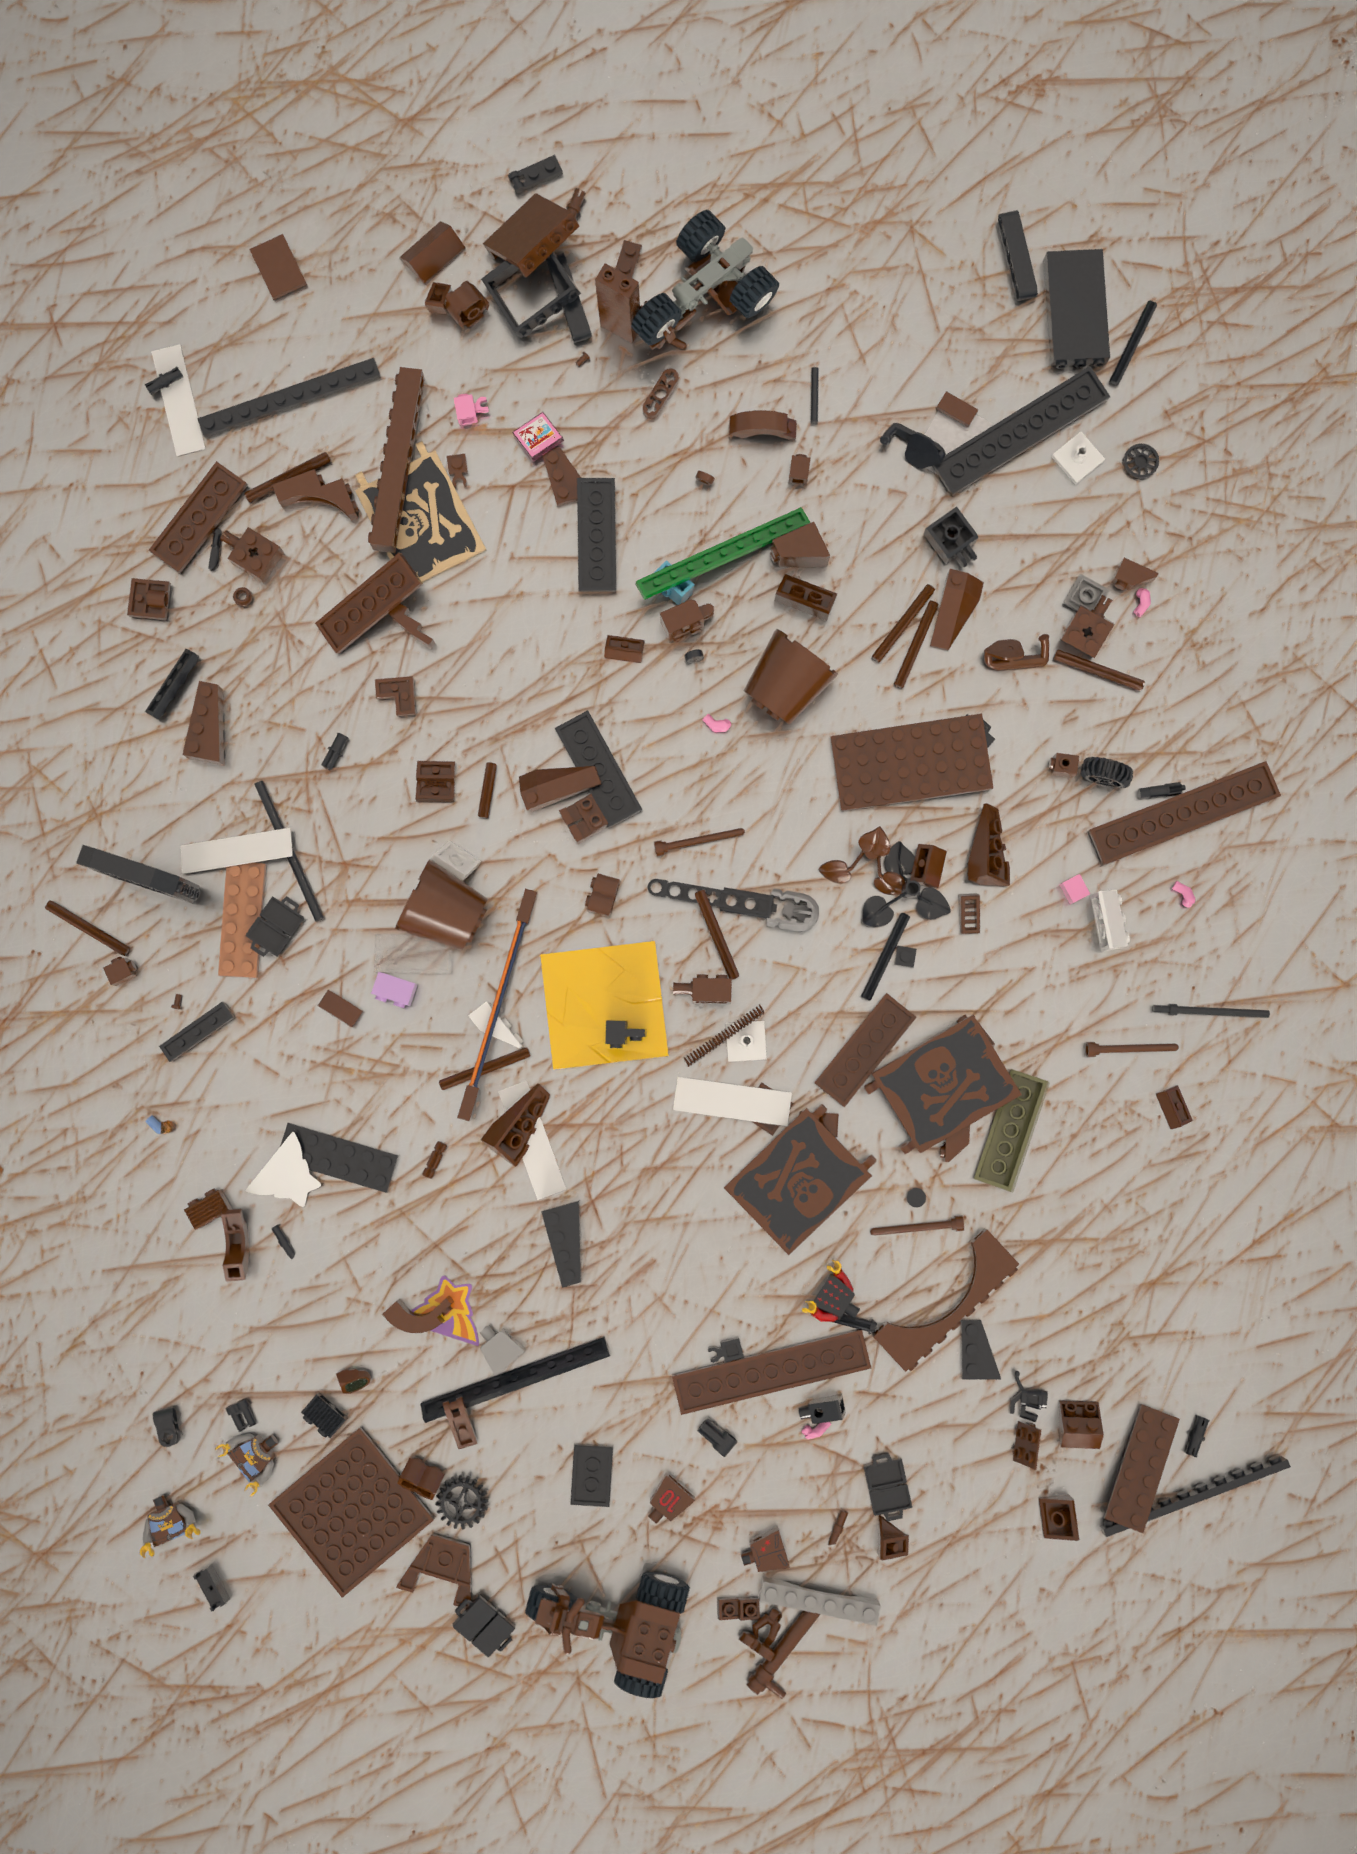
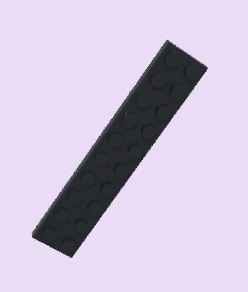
M1091 366L949 452L940 464L932 467L951 496L1104 403L1111 396Z

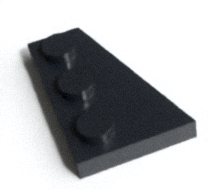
M961 1319V1379L1002 1380L982 1321L980 1319Z

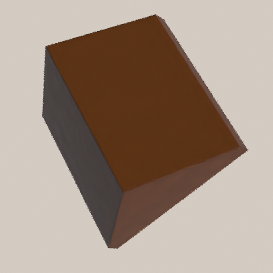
M1069 1494L1039 1498L1044 1538L1079 1541L1074 1499Z

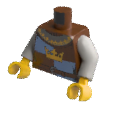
M243 1434L228 1440L225 1445L216 1446L215 1450L219 1447L223 1449V1454L218 1457H223L226 1454L229 1455L249 1482L244 1491L248 1487L254 1489V1492L250 1495L252 1497L257 1492V1487H261L271 1475L274 1466L273 1458L275 1457L271 1449L278 1444V1440L272 1434L265 1440L259 1434L257 1436Z
M164 1495L153 1499L156 1510L151 1512L146 1519L140 1555L145 1559V1553L149 1551V1555L153 1557L155 1552L151 1546L157 1547L182 1535L193 1539L192 1533L194 1532L199 1536L201 1531L196 1528L193 1511L178 1501L168 1505Z

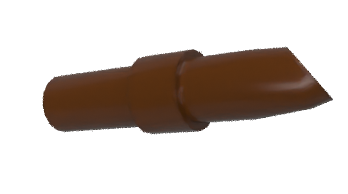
M841 1510L837 1522L833 1526L828 1546L835 1545L839 1535L842 1533L848 1516L847 1511Z

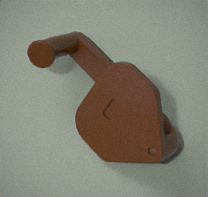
M1043 634L1039 636L1041 654L1024 656V650L1018 640H998L984 649V662L988 667L995 670L1045 666L1049 661V635Z

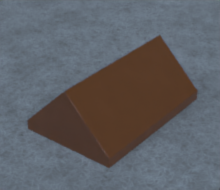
M440 221L399 258L425 285L466 248L453 228Z
M785 574L776 591L774 601L827 621L837 593Z

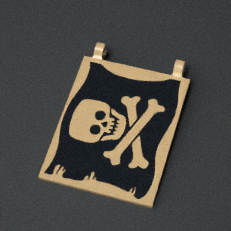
M421 441L415 444L421 458L410 464L396 553H386L390 560L398 553H402L419 579L424 582L486 551V548L436 451L428 453ZM361 471L355 474L361 485L355 492L371 521L372 514H375L376 510L374 499L375 496H378L379 492L377 490L378 479L368 483Z

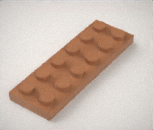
M248 863L226 867L218 976L258 978L260 954L251 949L253 941L245 937L257 917H261L259 915L263 910L266 864ZM255 944V947L260 950V946Z

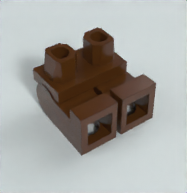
M592 794L567 808L559 810L561 817L578 845L606 828L608 824Z

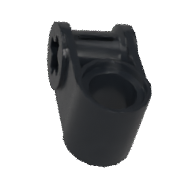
M172 1406L153 1412V1422L156 1427L159 1443L163 1447L177 1444L181 1439V1433L175 1408ZM167 1435H172L173 1439H167Z

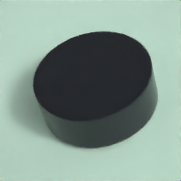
M920 1188L910 1189L906 1194L907 1203L912 1207H921L926 1201L925 1192Z

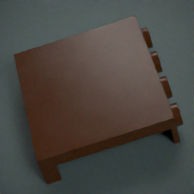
M535 193L482 244L493 259L496 260L498 257H501L518 267L526 278L580 226L570 211Z

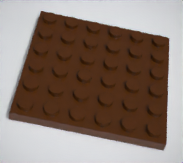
M361 1427L268 1504L342 1598L435 1519L413 1491L397 1484L400 1477L399 1473Z

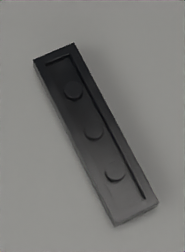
M188 649L184 650L145 710L147 714L157 720L164 715L169 702L175 698L177 690L186 681L188 673L196 666L197 659L199 658L197 654Z
M221 1002L159 1047L168 1061L172 1062L235 1017L225 1002Z

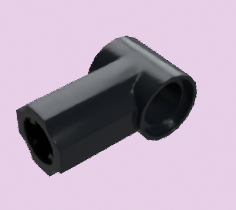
M710 1418L704 1420L697 1429L723 1457H726L738 1442L726 1430L723 1431Z

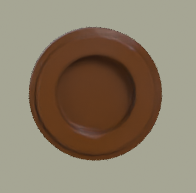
M699 470L695 476L698 481L707 485H712L715 480L710 474Z

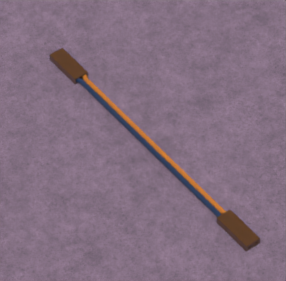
M525 888L516 918L517 927L470 1084L466 1086L457 1116L458 1119L470 1121L479 1091L478 1082L522 933L525 925L529 922L537 895L536 891Z

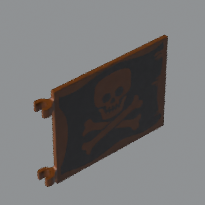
M974 1014L873 1072L872 1075L875 1081L864 1086L868 1095L881 1088L909 1134L911 1140L900 1145L904 1155L914 1148H917L919 1153L924 1152L1022 1095Z
M823 1104L814 1112H810L806 1108L724 1187L788 1255L872 1177L868 1169L877 1160L871 1154L863 1163H860L818 1120L827 1111Z

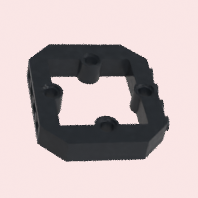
M82 845L76 864L98 873L192 904L200 895V886L182 877L86 845Z

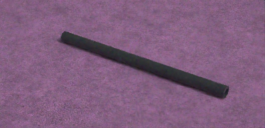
M259 781L255 783L256 790L274 830L284 829L264 782ZM292 847V856L287 857L315 922L324 919V916Z

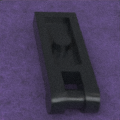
M553 155L519 171H512L508 174L510 182H513V188L518 194L562 175L563 171L556 156ZM524 178L525 182H520V179Z

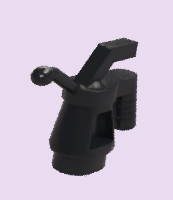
M1015 1371V1380L1021 1391L1010 1400V1414H1014L1015 1403L1020 1400V1417L1036 1422L1038 1415L1025 1411L1026 1406L1041 1410V1408L1047 1409L1048 1391L1024 1389L1019 1380L1020 1372Z

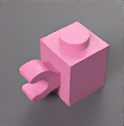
M460 394L454 398L460 426L477 423L476 413H487L489 411L488 406L481 407L482 403L487 402L486 397L478 398L476 403H474L472 394Z

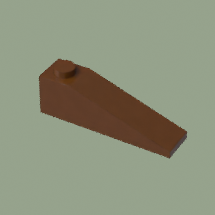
M949 569L930 643L931 647L947 651L950 649L980 601L984 585L983 581L967 572Z
M595 766L536 769L519 776L520 794L526 810L531 812L602 784Z
M988 803L983 805L970 853L967 872L968 880L979 885L1010 886L1009 861L1005 862L1003 852L1006 850V846L1002 843L1000 837L1002 826L999 810Z
M536 1084L490 1126L481 1138V1141L493 1152L516 1167L530 1146L527 1143L531 1134H534L537 1129L535 1124L538 1117L542 1116L550 1094L540 1084Z

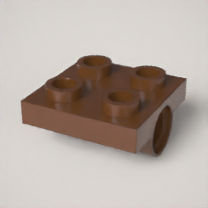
M132 578L127 615L129 617L167 620L171 583L169 581Z

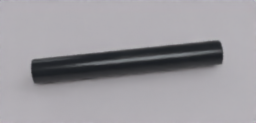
M818 367L811 368V424L818 423Z

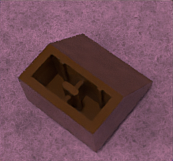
M1059 1401L1058 1432L1061 1448L1100 1449L1104 1433L1099 1402Z

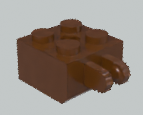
M690 599L661 612L660 623L669 643L672 641L674 643L679 642L690 633L695 635L701 632L702 628H704V621L714 615V606L709 603L698 606L695 600Z

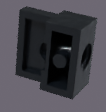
M606 1020L605 1044H610V1048H623V1045L627 1044V1037H630V1041H642V1037H647V1029H627L628 1021Z

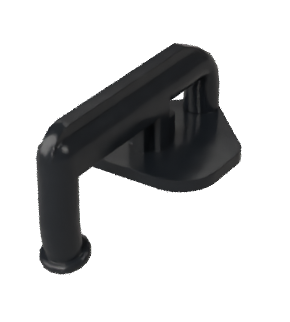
M893 423L880 437V442L884 445H888L891 442V437L894 434L906 439L908 444L905 458L910 464L920 469L940 464L946 455L944 448L939 443L900 423Z

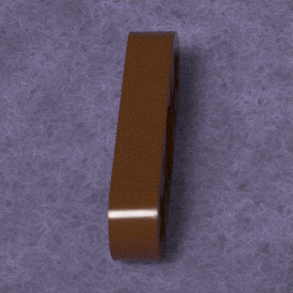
M669 368L662 373L644 402L643 414L646 418L654 419L659 415L677 386L679 375L675 369ZM673 375L674 381L670 380L667 387L665 385L667 383L666 376L670 377ZM657 390H664L666 396L658 398L655 395ZM654 401H655V402H656V404H655V406H654L655 412H654V411H651L650 413H648V408H647V407L651 408L652 405L654 404Z

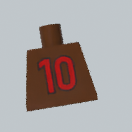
M666 1472L650 1499V1504L654 1509L648 1517L656 1524L663 1516L672 1521L695 1501V1496Z

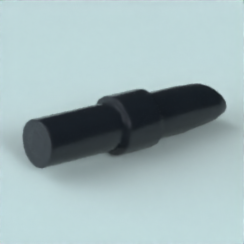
M278 1225L274 1226L271 1229L278 1239L279 1245L290 1259H293L295 1252L289 1244L288 1238L285 1237Z

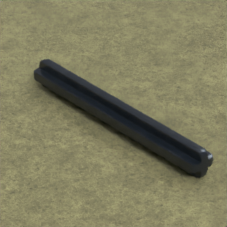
M1152 300L1147 302L1110 378L1112 384L1119 385L1157 307L1156 302Z
M901 913L861 995L863 999L867 1001L872 999L910 919L908 914Z

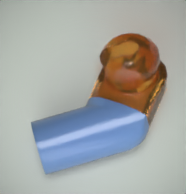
M151 1115L145 1121L157 1134H167L174 1130V1123L170 1120L159 1122Z

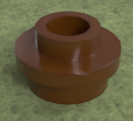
M245 587L236 589L233 594L234 602L239 606L249 605L252 601L251 591ZM245 594L246 598L240 600L241 595Z

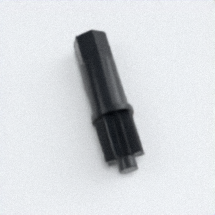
M1181 782L1165 783V785L1139 788L1138 796L1139 799L1179 795L1183 793L1182 791L1186 790V787Z

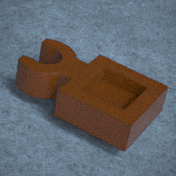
M465 453L447 456L449 476H454L452 480L454 488H457L456 484L458 481H463L464 487H467L466 478L463 476L468 474Z

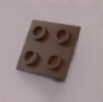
M1018 1421L1013 1461L1036 1470L1042 1429L1036 1428V1424H1026Z

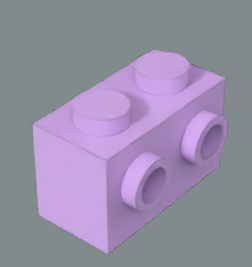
M378 972L371 994L376 995L375 999L386 1002L389 999L394 1001L393 1005L405 1008V1005L411 1006L418 984Z

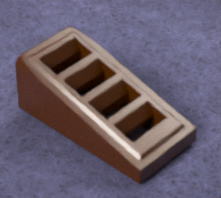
M977 893L959 894L961 934L980 933V895ZM965 900H974V903L965 904ZM965 908H974V911H965ZM965 916H975V919H965ZM975 923V927H965V924Z

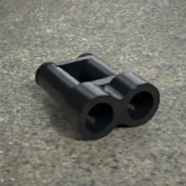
M247 1398L225 1408L228 1416L231 1415L237 1430H239L238 1432L245 1430L247 1426L252 1427L257 1424L249 1409L250 1404ZM240 1413H243L247 1421L246 1424H243Z

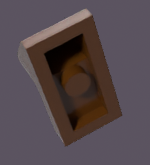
M432 283L425 300V306L429 312L447 314L445 296L451 292V285Z

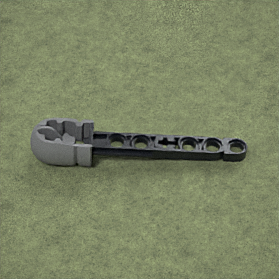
M652 879L647 886L649 893L653 896L662 898L668 896L670 899L697 904L696 899H690L688 896L691 889H697L698 891L706 890V895H711L712 892H715V895L718 896L717 900L715 899L711 903L708 898L711 906L720 907V911L767 919L766 924L769 927H776L778 925L781 929L805 931L811 929L819 918V906L811 896L798 892L785 891L783 893L782 890L773 888L771 895L726 887H724V890L674 881L668 883V880ZM655 882H659L662 886L661 891L658 893H654L651 890V886ZM674 885L680 887V894L677 896L670 894V888ZM730 895H734L737 898V902L733 906H729L726 903V898ZM774 897L780 898V900H794L796 904L801 902L807 903V905L801 904L800 907H795L791 902L789 905H784L783 914L787 915L789 919L795 916L798 917L799 921H804V923H797L796 919H792L791 922L783 921L781 918L772 919L771 914L777 911ZM749 898L754 899L756 902L753 909L745 907V901Z

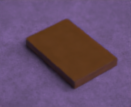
M283 234L249 249L273 300L307 285Z

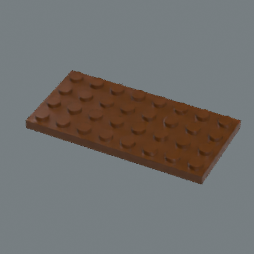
M982 713L830 736L841 812L992 790L994 788Z

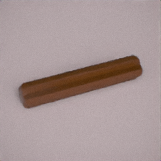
M487 762L478 810L480 818H488L497 768V765L491 762Z

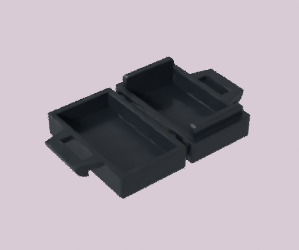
M272 896L259 916L261 917H257L245 937L253 941L251 949L263 957L268 952L278 957L290 940L289 936L294 934L304 919L302 915L297 913L299 904L287 896L282 901ZM285 901L293 905L295 909L293 910L285 905ZM255 944H258L259 946L264 948L265 952H262L261 950L256 948Z
M889 1453L874 1456L873 1464L863 1466L868 1490H871L869 1491L873 1514L874 1516L884 1514L887 1522L902 1519L903 1510L912 1508L902 1458L891 1459ZM888 1458L887 1461L878 1462V1463H877V1461H876V1460H879V1459ZM899 1511L900 1513L897 1515L888 1516V1513Z
M481 1595L473 1602L465 1598L455 1609L458 1618L453 1622V1628L469 1642L471 1641L488 1658L496 1649L502 1652L513 1640L510 1634L515 1630V1625L499 1611H496V1608ZM467 1604H469V1606L466 1608V1610L461 1614L460 1611H461Z

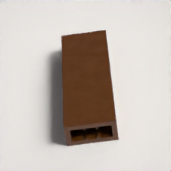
M604 263L595 278L600 326L633 343L638 335L631 325L640 307L639 282Z

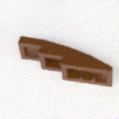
M399 604L388 613L403 630L432 650L435 645L434 640L421 632L423 627L419 622L408 617L410 614L408 607Z

